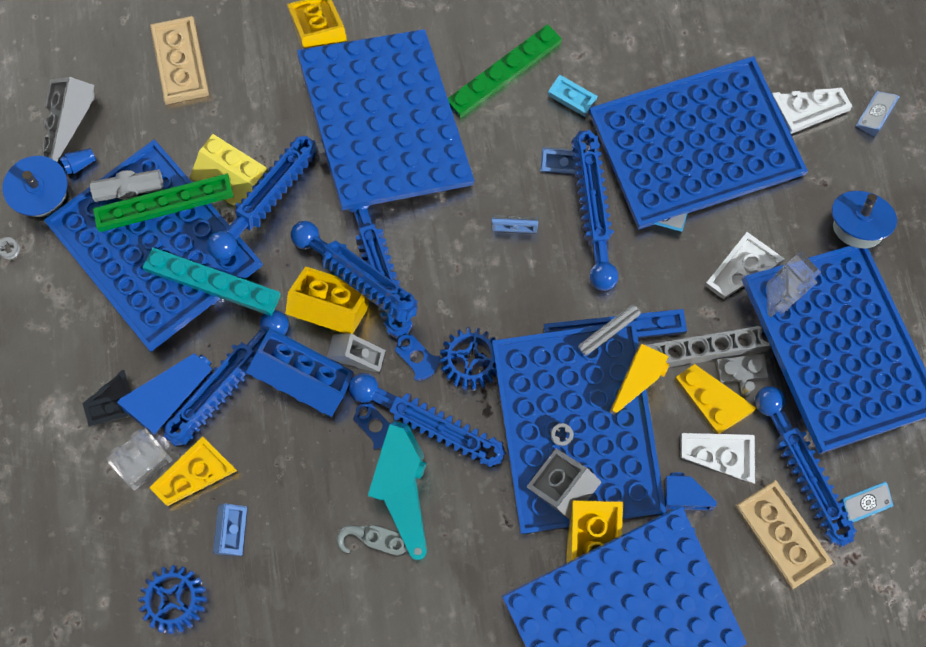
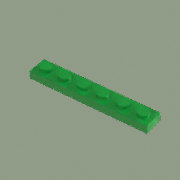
M549 24L545 25L448 97L451 109L459 118H462L561 44L562 38Z
M227 173L93 208L96 228L99 232L233 198L234 194L230 176Z

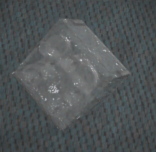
M802 251L787 262L767 282V311L770 317L774 316L777 312L782 315L817 283L815 278L821 271Z
M146 428L136 431L131 435L130 441L123 446L119 445L110 452V456L106 458L108 463L134 491L173 461L159 441Z

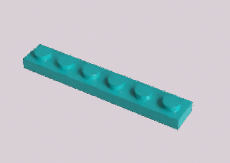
M152 248L142 267L145 272L272 316L281 297L279 291L156 248Z

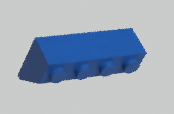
M269 328L246 373L332 417L345 395L354 371Z

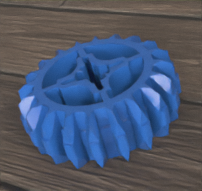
M468 327L466 328V334H463L459 329L457 330L458 337L451 334L449 335L451 342L444 341L443 343L446 349L440 350V355L443 358L439 359V363L445 366L441 368L442 373H448L446 376L447 381L455 378L453 383L455 387L461 382L463 383V390L467 389V385H471L472 390L475 391L476 384H479L484 389L485 380L492 384V376L497 377L492 341L496 340V338L491 337L487 339L489 336L487 331L480 335L479 328L475 329V333H471V329ZM470 343L467 349L455 351L458 347ZM478 344L488 351L491 359L485 358V355L478 352ZM474 350L475 359L472 360L469 367L468 359L472 356ZM452 359L457 360V363L465 367L464 374L454 367ZM487 367L483 372L472 375L476 368Z
M172 565L169 573L166 567H162V575L154 571L152 573L155 578L153 581L148 578L145 579L149 587L147 589L144 587L140 588V591L145 593V597H139L138 602L145 603V605L141 606L139 611L142 613L147 612L143 620L146 622L151 620L149 626L153 629L158 626V632L163 633L167 628L169 634H174L176 626L178 632L182 633L184 632V623L187 627L191 628L193 627V623L190 621L191 618L197 621L200 620V617L196 615L197 610L205 611V608L200 606L199 603L206 602L207 598L199 596V594L204 593L206 589L203 586L197 587L201 584L202 580L200 578L193 579L195 577L193 571L187 573V568L183 566L178 571L177 566ZM182 580L179 585L176 584L171 589H164L162 587L168 581ZM187 586H189L191 591V603L189 607L184 602V595L187 592L185 589L187 588ZM156 593L161 597V604L158 607V612H156L154 606V598ZM164 593L174 596L181 606L169 603L170 601ZM176 609L184 613L176 619H163L166 614L169 615Z

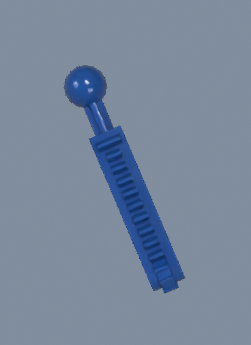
M580 130L571 141V151L576 153L572 158L577 161L574 165V169L578 170L575 177L580 179L577 181L576 186L581 187L577 192L578 195L582 196L579 200V204H583L580 212L584 213L581 221L586 222L582 227V230L587 231L583 236V240L588 241L589 246H593L595 265L590 270L589 279L596 289L607 291L616 286L619 273L616 267L609 263L606 243L613 235L614 230L608 229L611 227L612 222L607 221L610 217V213L606 212L609 205L604 203L608 196L603 195L606 187L602 186L605 182V178L601 177L604 170L599 168L603 161L598 160L601 156V152L597 151L600 143H598V136H595L591 130Z
M308 136L296 137L290 143V148L284 149L285 154L279 155V161H274V167L268 168L269 173L263 174V180L259 179L258 185H253L252 192H247V198H242L241 203L235 204L236 219L225 231H216L208 239L207 249L213 258L218 260L231 258L237 249L236 239L245 229L251 230L254 226H261L260 219L266 218V212H271V206H276V200L282 199V193H287V187L293 186L292 181H297L298 174L302 175L303 168H308V163L313 162L314 157L317 156L315 140H311Z
M370 205L347 209L355 214L359 226L356 244L360 245L358 246L359 252H363L361 259L400 286L399 280H394L397 278V273L391 272L394 270V264L389 263L391 262V255H386L389 253L388 247H383L386 245V239L383 238V229H376L375 224L371 222L367 210ZM385 311L381 313V319L386 320L383 322V325L388 335L399 339L402 335H408L412 328L411 318L407 322H399L402 324V327H398L391 315Z
M307 220L299 221L293 226L290 233L293 244L300 249L313 248L323 256V269L330 270L391 315L395 320L407 322L411 317L416 316L418 307L414 296L347 249L346 244H340L338 241L327 244L319 238V229L316 225Z
M275 309L272 316L263 314L259 324L260 330L248 344L245 345L241 342L238 346L232 345L234 351L231 354H226L228 358L225 361H220L221 365L219 368H214L215 372L212 375H208L209 379L206 382L202 381L201 388L195 389V394L188 397L189 401L186 404H182L183 408L180 411L176 410L174 418H169L167 424L164 425L165 439L169 440L174 446L186 445L190 439H193L192 434L195 431H200V425H205V420L213 416L212 412L219 409L218 405L221 402H226L225 397L227 395L231 396L233 388L237 389V384L245 380L244 376L248 374L246 371L269 328L283 335L286 334L289 329V321L283 312Z
M359 373L350 381L349 392L357 402L366 403L373 400L389 408L390 412L394 413L395 421L403 418V424L412 423L411 429L414 430L419 426L421 434L429 431V438L437 435V442L445 439L447 447L453 443L455 444V451L463 448V455L471 452V459L474 460L479 457L480 463L486 464L488 467L502 463L506 451L503 442L496 440V437L487 439L488 433L486 432L480 436L478 428L470 431V424L462 427V420L459 419L454 423L452 415L444 418V411L436 414V407L428 410V403L426 402L420 406V399L415 398L411 401L412 394L406 393L403 397L395 396L379 388L376 378L369 373ZM482 444L485 448L494 446V452L497 453V456L489 458L487 451L480 450L479 452L477 450L482 447Z
M773 386L763 387L755 396L756 408L761 414L770 416L780 434L778 438L780 444L776 449L784 450L781 457H787L789 461L786 465L793 467L794 470L791 474L797 475L796 484H802L803 487L800 491L806 492V501H811L810 510H815L817 513L814 516L815 519H820L822 522L819 527L826 529L824 536L827 537L830 544L839 546V548L852 543L857 530L854 529L853 521H849L846 518L849 513L842 511L841 508L844 504L838 503L836 500L839 495L833 494L832 489L834 486L828 485L829 476L822 474L825 469L824 467L819 468L818 463L820 460L814 459L813 454L815 450H810L808 447L811 444L810 441L804 440L807 433L800 432L798 427L793 429L783 410L786 402L784 393L779 388ZM843 529L844 534L838 535L836 531Z

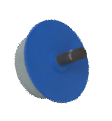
M30 156L15 163L5 175L2 186L3 196L7 204L20 214L35 217L50 215L58 210L65 200L67 191L66 173L59 163L49 157Z
M849 191L838 196L832 206L833 229L836 235L844 243L856 248H871L878 245L882 239L894 232L897 225V215L892 206L886 200L873 193Z

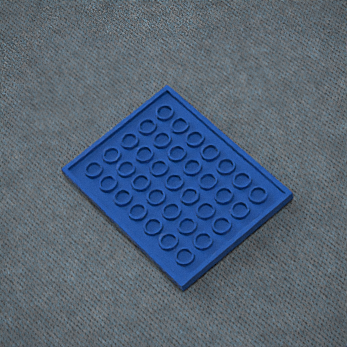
M425 29L297 50L298 62L341 210L467 187L474 184L475 180Z
M754 56L589 108L590 117L638 230L684 213L688 214L806 175L808 172Z
M155 139L101 178L116 177L117 173L127 170L141 173L159 169L164 183L163 190L192 183ZM88 187L44 220L150 352L220 299L208 293L145 272L142 267L152 248L244 280L263 266L261 260L240 236L236 239L237 249L231 258L218 260L211 256L207 249L210 235L216 231H225L230 226L211 203L99 232L96 228L93 208L123 200L115 198L95 202L92 198L90 187ZM154 192L138 194V196H142V195H146V194H150V193H154Z
M848 246L750 274L741 279L818 454L926 419V368L868 248Z
M635 320L587 356L581 353L578 348L579 344L604 325L492 341L520 534L569 527L570 520L527 488V485L556 448L588 468L601 481V484L588 501L623 502L622 519L666 513L647 390L645 389L616 414L609 413L639 347ZM561 423L569 425L573 430V439L565 446L553 443L550 435L553 427ZM559 428L560 431L555 432V436L559 437L561 442L565 441L564 438L568 439L569 435L564 432V428Z
M681 506L502 595L525 647H741L747 644L689 519Z

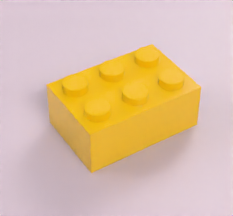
M305 266L288 291L285 314L339 331L340 333L353 334L368 309L369 299L338 276Z

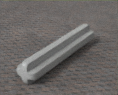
M634 304L629 306L578 346L581 353L587 356L636 319L641 314L639 309Z

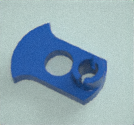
M402 335L398 339L395 352L414 371V380L426 379L436 372L440 364V356L430 354L413 335ZM404 342L409 343L406 347L402 346ZM415 351H419L424 355L423 360L419 363H414L410 359L411 354Z
M371 403L360 404L356 408L353 421L371 438L374 443L373 450H380L383 447L388 427L391 423ZM362 411L368 412L365 416H360V413ZM379 420L383 425L382 429L378 432L370 431V422Z

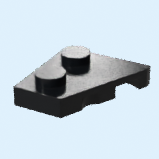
M125 370L117 373L112 380L103 385L98 392L82 403L89 427L130 417L117 406V402L130 393Z

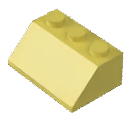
M212 134L198 152L190 179L196 182L228 173L234 197L224 201L236 208L235 204L241 203L242 198L246 199L247 192H252L253 185L257 186L258 180H263V174L269 173L267 167Z

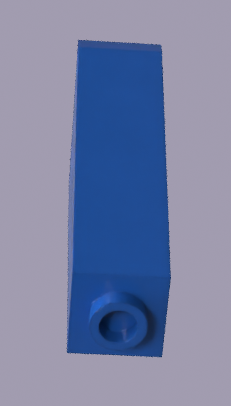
M194 353L122 397L117 402V406L155 436L169 418L175 414V411L182 406L194 390L212 372L211 362L205 356L200 355L198 357Z

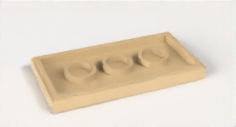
M190 16L151 24V33L165 104L209 96L194 17Z
M776 480L735 506L791 590L833 564L831 558Z

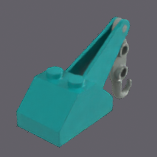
M397 421L389 424L368 493L370 497L379 500L384 499L399 532L378 525L345 526L337 535L338 547L343 552L350 553V549L345 547L343 540L346 535L352 534L357 536L367 546L393 555H401L404 552H408L415 560H421L425 557L427 545L416 480L417 478L421 479V476H423L427 463L423 462L424 454L409 425Z

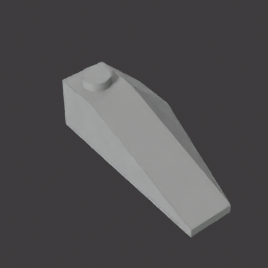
M72 77L50 79L45 108L49 109V117L44 120V127L47 128L48 133L43 139L42 156L49 157L56 162L59 160L89 109L90 104L93 102V84Z

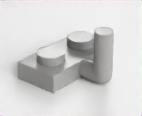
M764 354L716 360L719 381L722 384L739 382L741 395L744 397L749 396L755 388V384L751 381L766 380L768 378Z

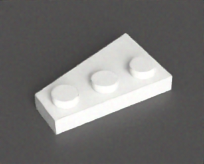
M842 88L817 89L814 92L803 93L800 91H792L789 94L772 93L790 134L850 111L852 108Z
M746 232L705 286L722 299H725L744 287L741 280L744 276L774 268L785 259Z
M680 434V458L755 484V435Z

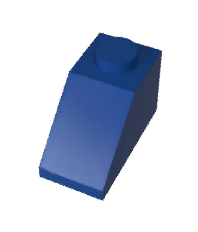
M681 472L670 473V476H666L663 481L666 509L673 510L681 506L684 510L713 511L717 506V501L691 476H685Z

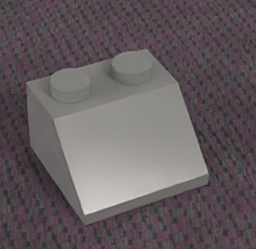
M556 448L527 485V488L570 520L572 500L588 501L601 484V481L588 468Z

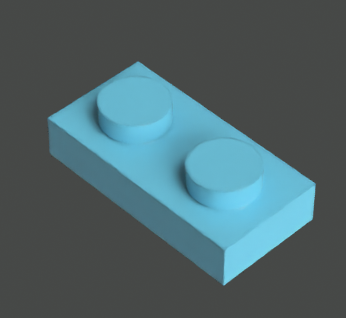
M561 75L558 76L548 91L549 97L584 117L587 116L589 108L593 107L598 97Z

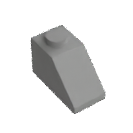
M351 333L338 334L332 337L327 357L346 366L380 372L385 350Z

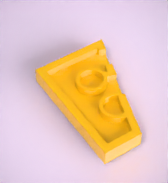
M696 364L675 377V381L715 434H722L757 409Z
M202 436L149 488L165 505L169 506L227 477L237 470Z

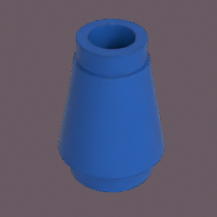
M91 148L66 153L63 157L59 158L67 175L71 173L74 175L93 161H96Z

